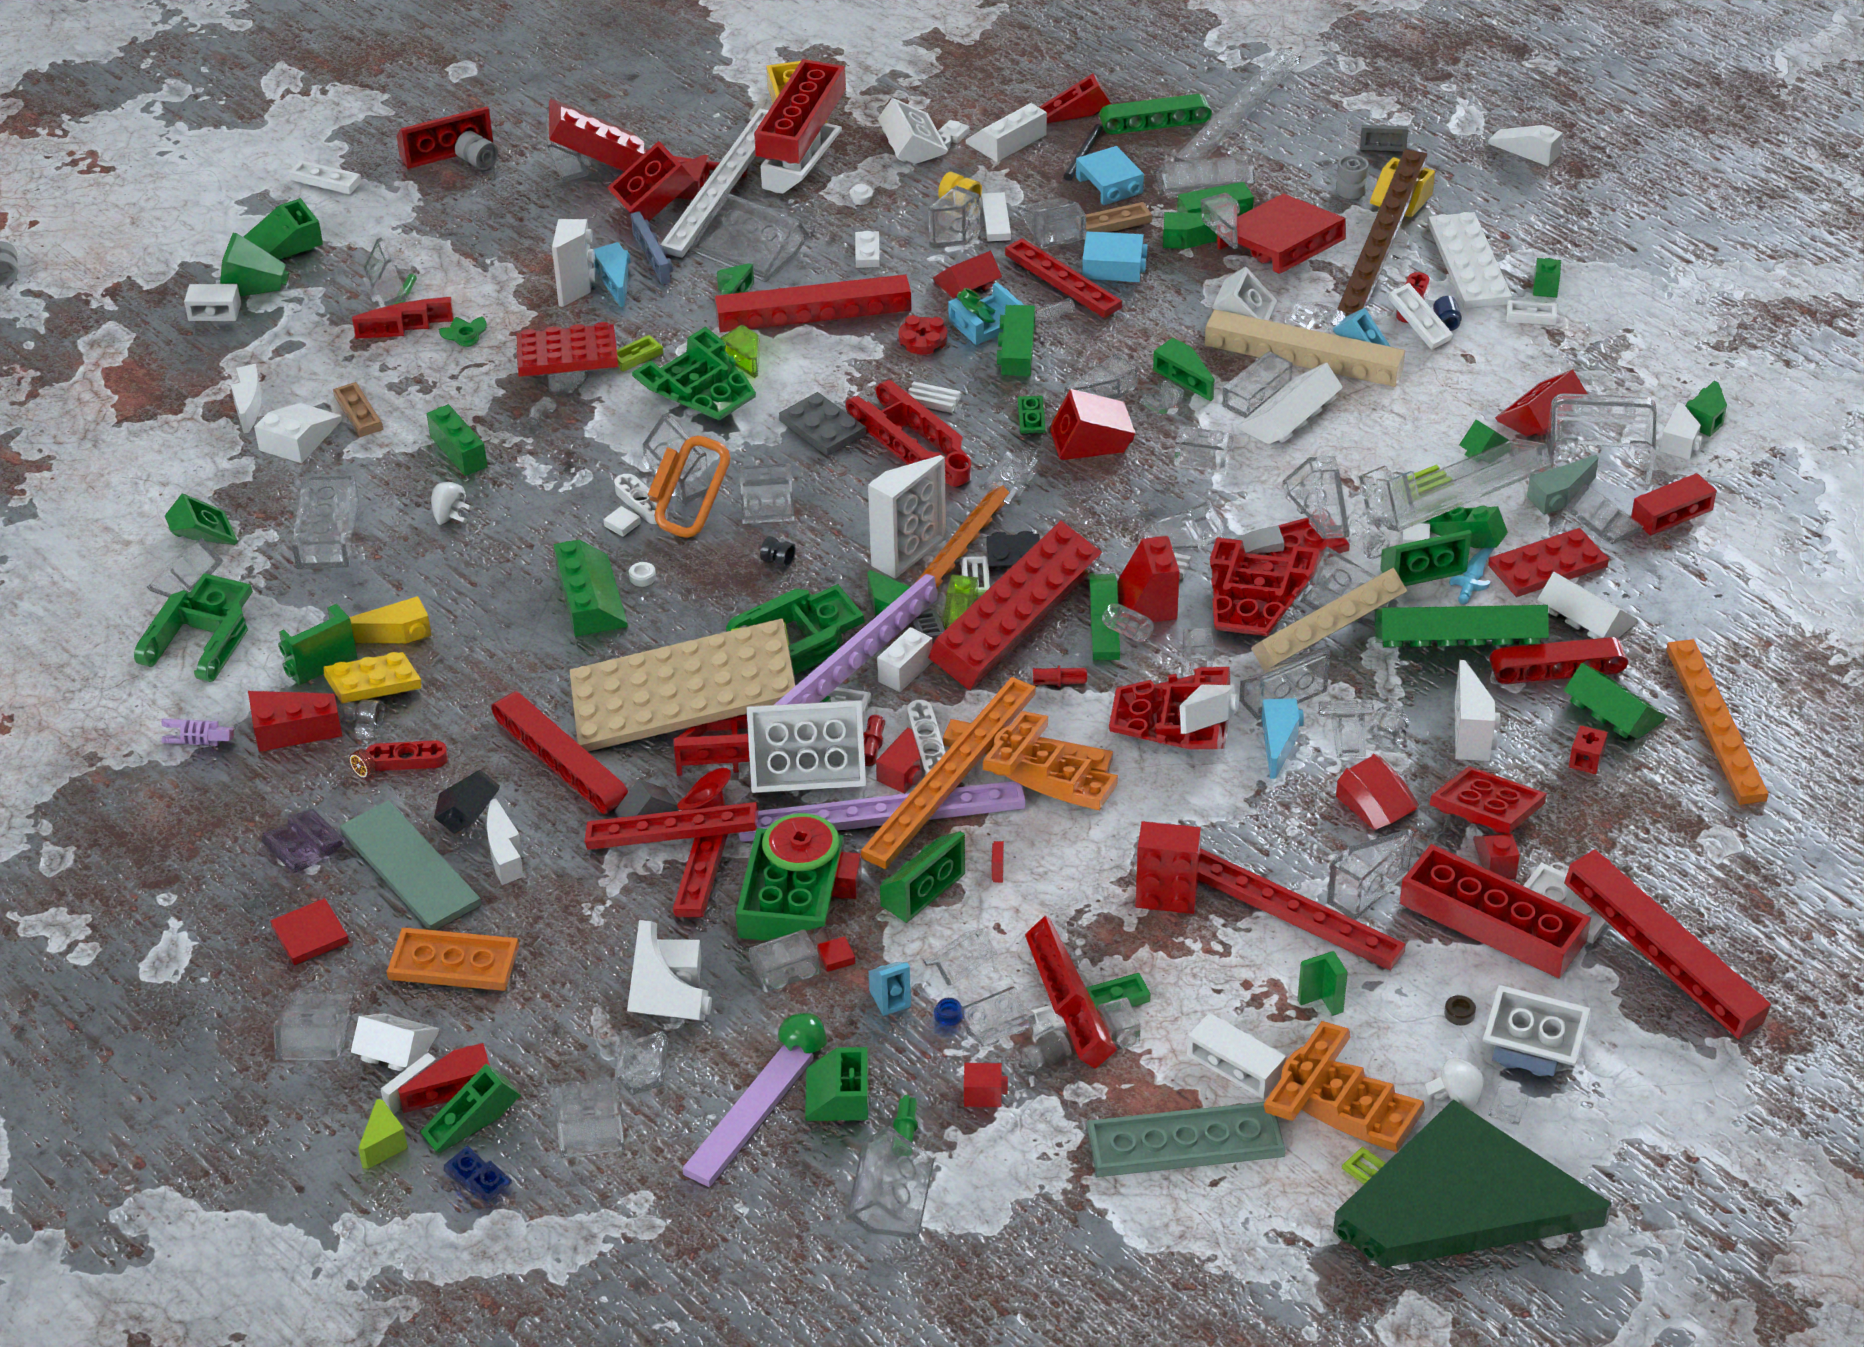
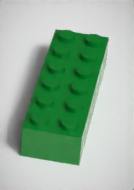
M1548 605L1394 607L1375 610V643H1383V648L1403 647V642H1410V647L1431 646V642H1437V647L1457 646L1458 641H1465V646L1486 645V641L1491 640L1492 646L1512 645L1513 640H1519V645L1541 644V639L1549 638Z

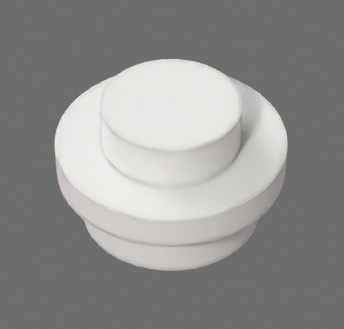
M857 184L850 189V197L858 205L869 203L873 196V190L865 184Z

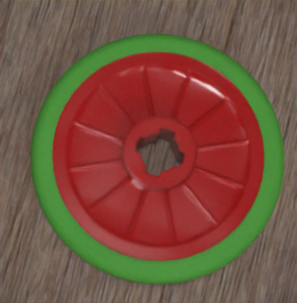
M797 813L784 816L772 823L764 833L762 846L766 857L776 866L790 871H809L823 866L834 857L839 847V835L835 827L826 819L814 814Z

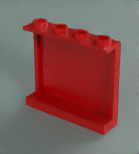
M1284 193L1217 227L1218 249L1221 250L1235 242L1272 258L1273 272L1278 274L1346 239L1345 217Z

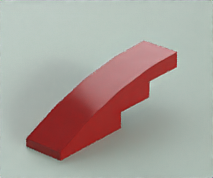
M451 297L415 300L377 308L352 316L355 339L404 336L405 330L429 329L430 323L452 322L454 320V311Z

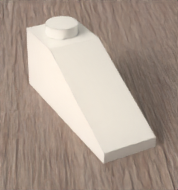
M1544 125L1500 129L1488 140V144L1549 166L1560 156L1563 132Z
M1201 685L1180 705L1181 733L1187 734L1229 720L1239 707L1238 694H1235L1234 685Z

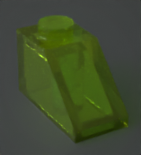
M740 325L720 338L726 345L725 351L727 354L733 356L736 360L735 366L756 378L758 376L760 360L759 335L744 325Z
M951 575L943 621L945 630L978 599V577Z

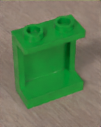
M337 603L327 608L329 620L295 636H290L284 629L279 631L281 642L278 643V647L285 659V662L282 663L286 675L289 678L293 677L299 685L323 675L325 666L334 665L338 662H350L358 658L350 617Z

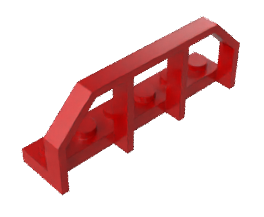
M738 715L692 726L680 736L674 738L677 776H683L682 766L733 763V773H739V763L750 762L748 734H738V729H748L747 715ZM732 730V735L700 737L707 731Z

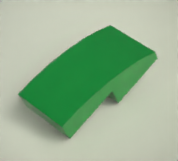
M1018 396L1020 434L1046 432L1043 396Z

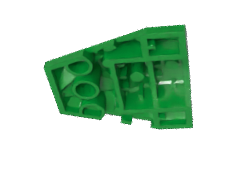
M706 326L687 338L686 352L660 368L650 360L632 372V376L648 390L717 420H721L756 397V392L743 371L739 372L736 368L734 357L729 356L725 351L726 345L723 340Z

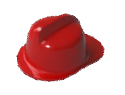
M722 767L708 772L678 802L677 808L679 810L725 806L723 788L731 778V771L728 768Z

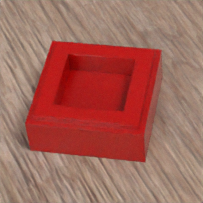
M994 841L992 843L991 872L992 880L995 883H1003L1004 841Z
M846 936L817 944V951L827 972L856 964L854 953Z

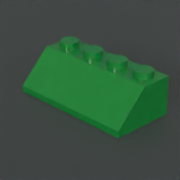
M580 539L553 544L556 568L575 637L628 627L608 554Z

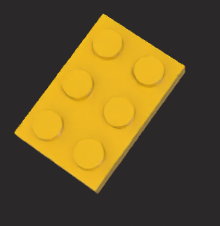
M391 652L387 655L373 658L364 657L361 660L338 662L324 667V676L341 704L421 689V678L403 652Z

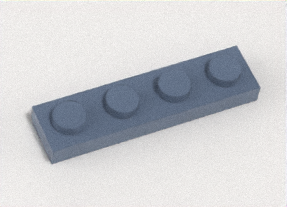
M640 211L631 213L632 232L661 285L670 283V273L673 272L670 258L666 259L663 246L658 245L655 232H651L649 221L644 220Z

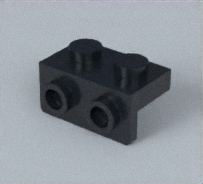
M1021 531L1018 535L995 532L991 536H986L988 569L1011 568L1040 540V535L1033 534L1032 531Z

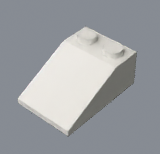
M302 403L270 411L254 426L259 450L303 463L343 420L342 415Z
M1460 660L1454 699L1455 759L1490 761L1491 750L1497 749V733H1494V730H1499L1500 713H1495L1494 699L1467 662Z

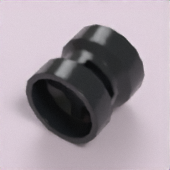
M768 536L762 544L760 559L768 563L776 562L777 566L787 569L794 560L796 546L787 541L782 543L778 538Z

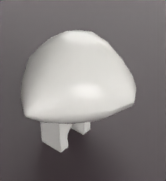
M442 482L433 489L431 496L432 511L439 525L448 522L452 518L467 523L468 519L462 517L459 510L466 508L472 511L473 506L465 503L466 494L462 486L453 482Z
M1453 1057L1447 1059L1444 1063L1441 1077L1426 1083L1425 1086L1430 1097L1434 1095L1437 1101L1450 1096L1451 1100L1454 1099L1469 1110H1472L1478 1104L1484 1084L1483 1076L1475 1065L1464 1059Z

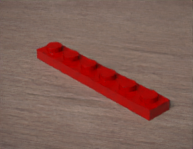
M1021 238L1005 247V256L1101 317L1106 318L1122 308L1121 299L1025 239Z
M751 802L587 821L584 842L587 850L756 831L759 810L757 803Z

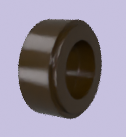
M1456 995L1446 1001L1444 1015L1450 1023L1462 1026L1474 1020L1476 1005L1473 1000L1466 996Z

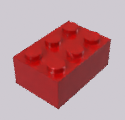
M658 141L607 188L630 214L640 211L644 220L650 221L695 180L665 146Z
M1141 821L1137 847L1135 908L1194 914L1198 889L1201 827Z

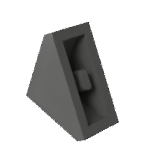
M638 779L617 806L615 813L618 818L673 812L679 809L677 808V802L666 788Z

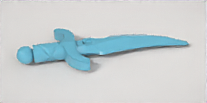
M1485 548L1475 554L1469 561L1467 571L1463 573L1464 576L1450 578V585L1462 586L1460 596L1458 597L1460 604L1465 605L1468 603L1472 591H1482L1489 588L1490 581H1479L1478 579L1483 576L1486 560L1494 548Z

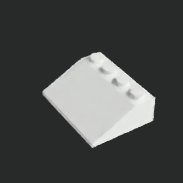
M941 455L885 471L868 484L871 566L894 579L946 539L945 457Z
M861 700L747 707L752 793L866 786Z

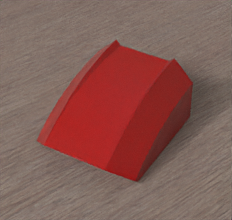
M1374 753L1371 757L1351 768H1346L1337 780L1336 797L1373 830L1395 822L1416 810L1419 806L1414 795L1398 773L1381 756Z

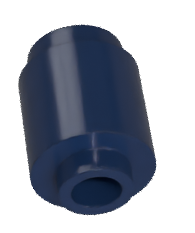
M1452 296L1438 298L1433 304L1435 314L1450 331L1457 329L1460 326L1462 316L1456 299Z

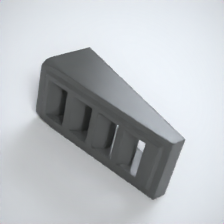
M936 609L923 611L911 622L913 629L932 637V647L936 638L945 631Z

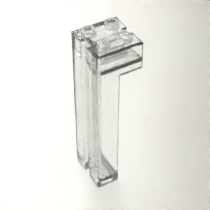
M1515 438L1416 480L1414 471L1407 473L1396 471L1391 475V470H1388L1387 466L1379 467L1358 477L1360 493L1364 498L1366 507L1365 515L1369 524L1380 528L1387 527L1388 530L1400 532L1453 510L1456 507L1525 480L1530 476L1551 469V463L1545 443Z

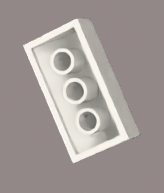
M825 123L800 164L765 159L761 164L762 189L783 194L803 180L842 131V127Z
M1326 362L1294 377L1237 425L1239 430L1267 444L1278 440L1280 443L1285 442L1293 436L1292 431L1294 429L1298 430L1308 423L1306 420L1308 417L1311 418L1323 410L1321 408L1323 404L1327 405L1337 398L1335 394L1343 387Z

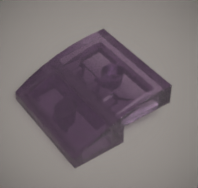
M314 809L288 816L287 826L264 832L262 835V843L293 873L304 870L328 857L339 849L345 841Z

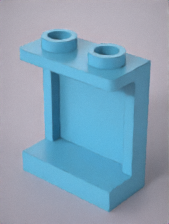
M1117 146L1076 158V178L1080 182L1090 180L1100 191V202L1103 205L1143 193L1144 173Z
M998 282L993 284L992 295L980 300L996 310L995 313H990L992 318L996 320L994 323H987L979 319L976 314L967 310L957 298L948 301L949 322L975 345L995 338L999 332H1003V329H1000V315H1005L1006 305H1024Z

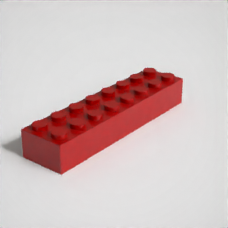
M1060 520L936 638L928 658L971 691L1094 570L1102 551Z

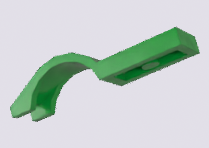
M1089 573L1093 660H1120L1116 574Z

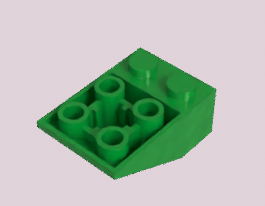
M301 198L279 205L243 236L278 260L323 245L319 220Z

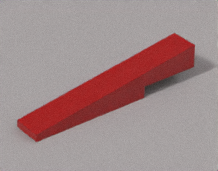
M1045 915L1025 933V937L1054 1012L1064 1019L1079 1059L1096 1069L1117 1048L1051 919Z

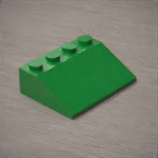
M757 828L736 911L738 938L768 941L825 926L844 840L843 835H839L838 850L829 862L809 871H790L776 866L766 857L762 841L767 829Z

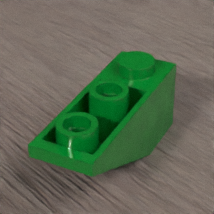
M1482 505L1473 508L1460 506L1452 509L1433 508L1427 512V515L1420 522L1421 524H1430V532L1439 536L1470 530L1472 533L1470 547L1497 548L1508 534L1498 506L1487 507Z

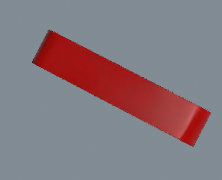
M1615 637L1503 647L1494 650L1489 657L1495 678L1501 684L1572 678L1581 663L1605 675L1620 673L1628 666V659L1622 644Z

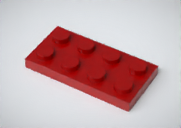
M1577 528L1489 557L1488 566L1517 598L1543 589L1553 572L1570 580L1608 567L1609 558L1581 528Z

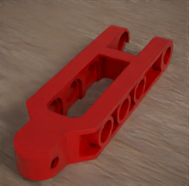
M886 380L875 388L879 402L885 407L881 411L858 395L846 400L847 413L866 426V431L907 465L939 455L943 456L939 452H928L918 444L917 439H912L903 432V427L908 425L947 456V458L945 457V482L952 487H958L972 479L971 459L961 449L963 436L893 381Z

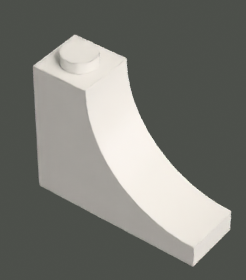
M639 920L627 1011L705 1021V1015L710 1014L712 998L708 997V991L686 984L668 968L658 946L657 923Z

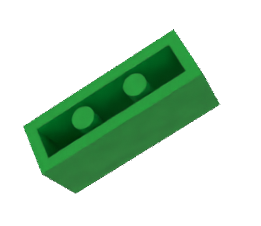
M1244 181L1178 194L1177 212L1235 214L1236 218L1253 209L1254 196Z
M1006 305L1005 315H1000V329H1003V332L998 334V347H1002V350H997V365H1001V375L1031 376L1035 306Z
M449 404L426 413L430 437L464 476L488 467L485 444Z

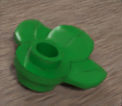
M968 288L958 292L957 297L967 310L976 314L984 322L994 323L996 321L990 315V313H995L996 310L980 301L981 297Z
M482 316L474 319L471 323L455 317L450 327L439 328V334L446 340H452L461 346L470 347L478 342L479 335L487 328V323Z

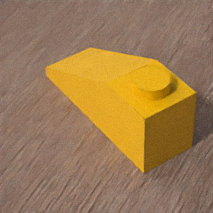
M418 596L350 617L355 643L406 644L432 636L429 616Z

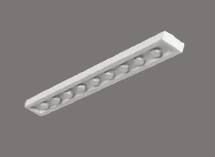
M760 108L663 240L661 245L666 254L683 258L756 156L754 132L769 110Z

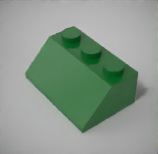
M1470 530L1384 548L1382 549L1380 570L1384 573L1394 567L1404 586L1462 575L1467 571L1472 533Z
M1581 663L1564 689L1566 693L1572 696L1569 700L1583 710L1587 706L1593 710L1592 717L1604 724L1607 721L1615 725L1612 730L1626 739L1629 735L1640 739L1667 718L1666 714L1604 673L1584 663Z
M958 831L937 838L930 845H926L911 861L904 863L901 869L894 875L886 878L880 885V906L905 923H908L965 875V834Z

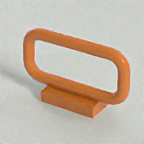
M697 435L687 439L681 446L679 453L677 450L667 447L647 494L650 501L658 503L654 516L656 523L661 529L684 538L694 537L701 532L730 464V453L725 445L713 439ZM695 446H702L717 452L720 455V462L694 524L686 528L667 521L665 511L690 451Z

